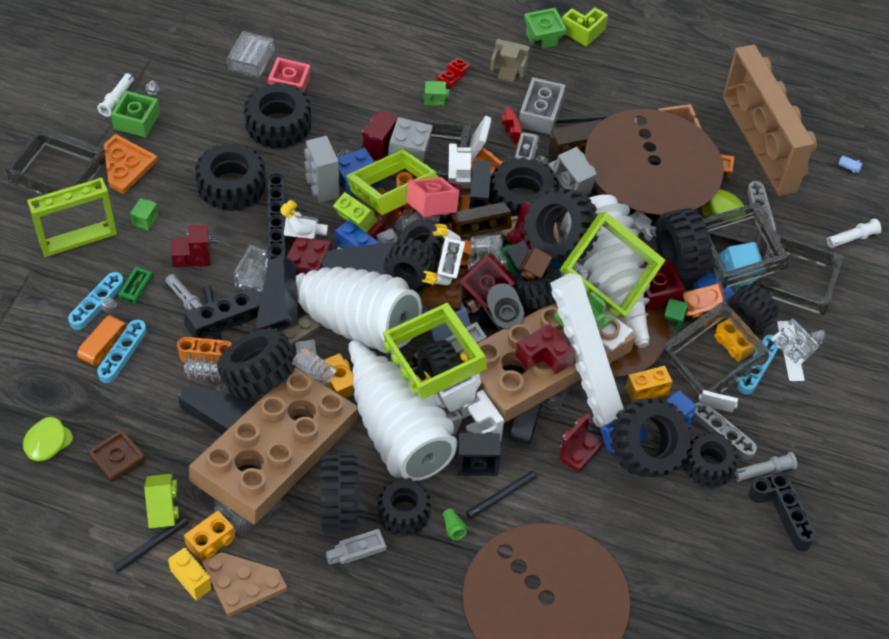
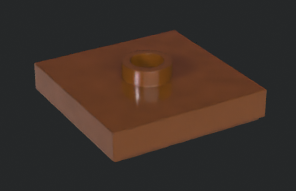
M122 429L87 451L89 457L111 483L146 460L145 455Z

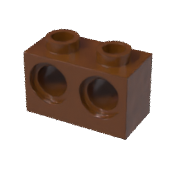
M537 248L529 249L518 271L522 272L521 276L527 280L539 279L544 274L552 257Z

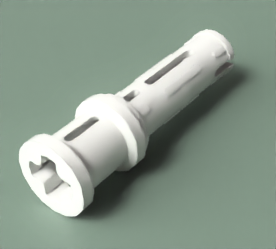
M126 73L114 90L105 96L103 103L97 106L98 111L103 116L109 117L119 99L131 83H133L134 78L130 74Z
M871 219L868 223L858 224L856 228L827 237V240H829L827 244L830 248H834L855 239H866L869 235L880 234L881 225L877 219Z

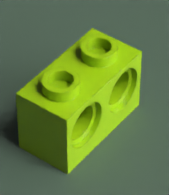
M345 192L333 205L340 217L346 221H351L366 233L378 221L371 209Z

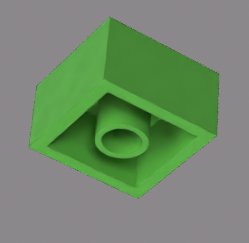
M125 91L111 113L113 129L146 138L160 115L158 99Z

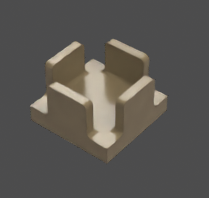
M497 39L491 58L490 70L494 71V68L500 69L498 79L514 82L517 74H520L519 77L523 78L527 72L530 46Z

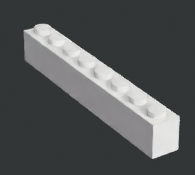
M569 273L550 283L552 287L551 293L557 302L558 314L564 324V333L569 339L571 348L575 351V366L581 375V384L588 397L587 403L594 415L593 421L597 427L601 428L614 419H618L616 414L619 410L624 409L580 275Z

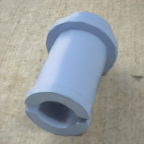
M843 155L838 166L852 170V173H859L863 163H860V160L855 161Z

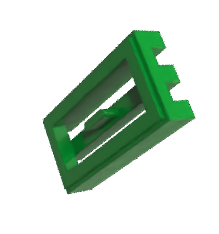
M135 267L118 294L119 299L125 298L126 301L129 302L131 300L132 303L136 304L151 281L153 272ZM141 273L138 279L134 282L137 275ZM134 282L133 287L131 288L130 292L127 294V291L129 290L130 286H131L132 283Z

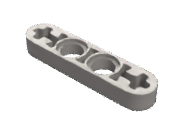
M752 181L748 186L747 195L755 225L764 228L761 239L771 240L774 237L776 226L765 187L759 181ZM756 201H760V202H762L764 205L759 206V205H757L755 202H756ZM759 215H765L768 219H761Z
M695 403L697 407L694 419L711 434L716 432V435H724L726 440L728 439L727 434H734L737 439L731 440V445L736 446L735 452H738L740 458L750 460L755 456L757 446L749 437L707 403ZM718 421L721 423L722 426L716 428L711 424V422Z

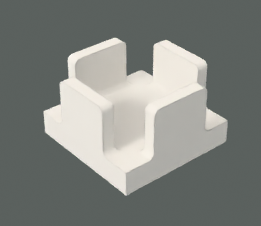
M449 144L448 180L450 183L462 186L461 188H470L471 148H458L457 144Z
M484 390L476 393L473 402L461 407V416L463 418L471 415L475 420L474 423L466 426V431L472 433H500L501 442L504 419Z

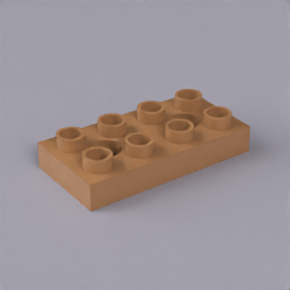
M755 44L735 48L723 99L778 196L798 192L803 176L808 174V161L811 152H814L817 147L816 137L812 131H806L803 126L799 108L795 105L791 106L788 101L784 83L776 81L773 76L770 60L767 57L761 56Z
M557 302L523 318L520 324L514 325L510 329H503L477 343L486 356L487 369L479 373L481 384L477 391L484 390L504 419V423L581 380V375L575 366V357H573L571 366L555 374L544 360L527 370L515 356L518 341L549 323L570 345L569 339L564 333V328L554 319L555 313L558 312ZM609 317L611 319L610 324L616 328V332L606 334L599 331L600 337L603 340H614L619 335L620 324L612 317ZM632 334L613 352L604 346L609 364L632 351L635 339ZM465 350L459 353V359L461 364L464 363V361L461 359L462 353H464L467 356V358H469ZM508 365H517L526 372L520 374L513 370L505 371L503 368Z
M294 368V372L288 376L285 382H281L280 386L271 389L270 392L262 397L189 465V481L254 525L321 459L322 455L327 453L357 423L358 406L297 368ZM296 415L307 416L298 418L296 421L291 419V417ZM243 465H254L260 468V470L249 468L242 472L238 468Z

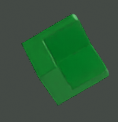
M669 299L664 318L678 322L676 330L680 331L688 303Z

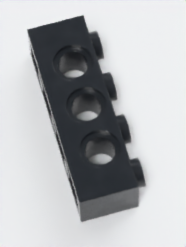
M253 287L244 289L231 296H225L220 300L208 302L206 305L198 308H192L185 312L184 325L193 338H204L255 319L258 316L261 296Z

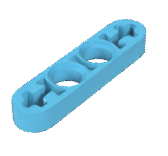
M113 272L108 274L70 313L68 320L72 329L81 330L85 328L122 289L124 281L120 273ZM100 292L108 293L105 297L97 296ZM90 304L95 305V308L92 310L85 309Z
M131 321L100 364L97 373L101 382L111 383L119 375L147 333L143 321ZM125 341L133 342L129 347L122 346ZM116 355L122 356V359L120 361L116 362L112 360V358Z
M774 335L764 337L738 381L737 388L742 394L754 392L779 349L780 340ZM772 343L773 345L771 346L770 350H768V344ZM758 355H765L768 360H760ZM756 368L760 373L753 374L750 369ZM750 379V385L745 386L744 384Z

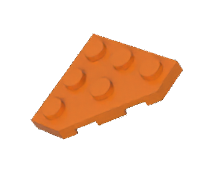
M117 134L113 135L104 144L109 187L122 194H125L158 161L156 155Z

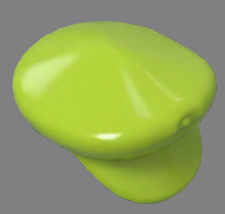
M719 189L716 195L702 206V213L706 217H709L711 214L740 222L745 216V207L738 197Z
M47 417L29 429L23 440V449L31 460L46 461L70 445L73 435L68 428L63 426L60 420L55 417Z

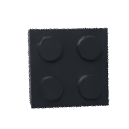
M459 433L457 476H498L501 458L500 433Z

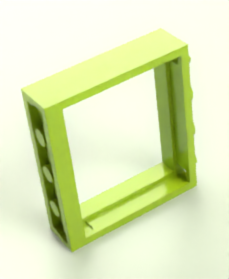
M403 149L346 175L351 192L381 215L407 204L408 183L383 195L372 188L371 184L403 169L418 177L415 180L438 178L439 176H437L435 170Z
M102 178L27 200L44 257L117 235L108 190ZM102 198L106 221L45 239L40 221L41 216Z
M603 212L599 213L560 268V271L564 273L563 276L569 273L580 275L572 267L601 226L606 228L649 264L620 306L582 276L581 278L586 293L594 292L606 303L610 314L616 318L627 317L665 259L610 214Z
M448 303L383 332L385 342L382 344L385 351L392 354L391 358L394 365H399L403 379H408L413 394L417 393L421 400L487 369L486 356ZM446 323L471 360L420 383L396 345Z

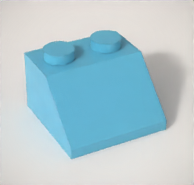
M755 242L727 247L715 257L723 284L730 287L733 291L738 290L744 284H752L766 273L757 243Z

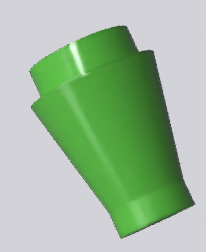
M454 509L445 510L442 515L448 537L452 540L462 539L467 534V526L458 517Z

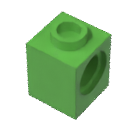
M425 81L424 105L445 106V99H449V89H446V82Z
M142 198L139 199L130 213L132 225L148 231L159 216L157 203Z

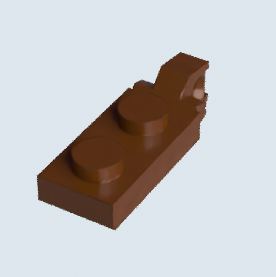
M468 296L462 300L468 314L478 311L479 307L482 306L475 297Z

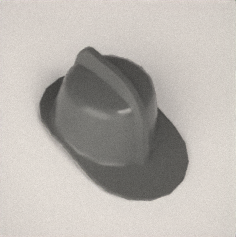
M504 283L493 286L488 292L487 303L495 323L504 329H510L512 326L520 324L524 318V310L515 289Z

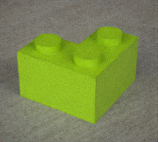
M595 7L587 15L570 9L562 16V21L567 29L566 35L587 47L606 30L608 14Z
M172 474L147 476L144 489L149 528L175 526V520L179 518L178 506H174L173 500L177 498V480H173Z

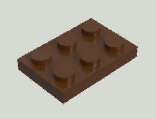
M438 266L435 267V270H434L433 273H436V272H437V267H438ZM459 268L457 278H452L449 285L427 283L423 290L422 306L439 307L448 303L451 308L461 309L464 286L460 279L467 272V269Z

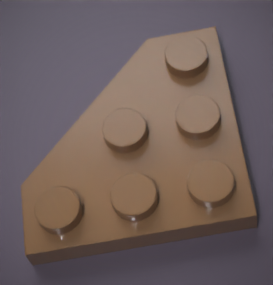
M222 552L202 560L205 572L210 575L211 584L227 618L288 591L278 569Z

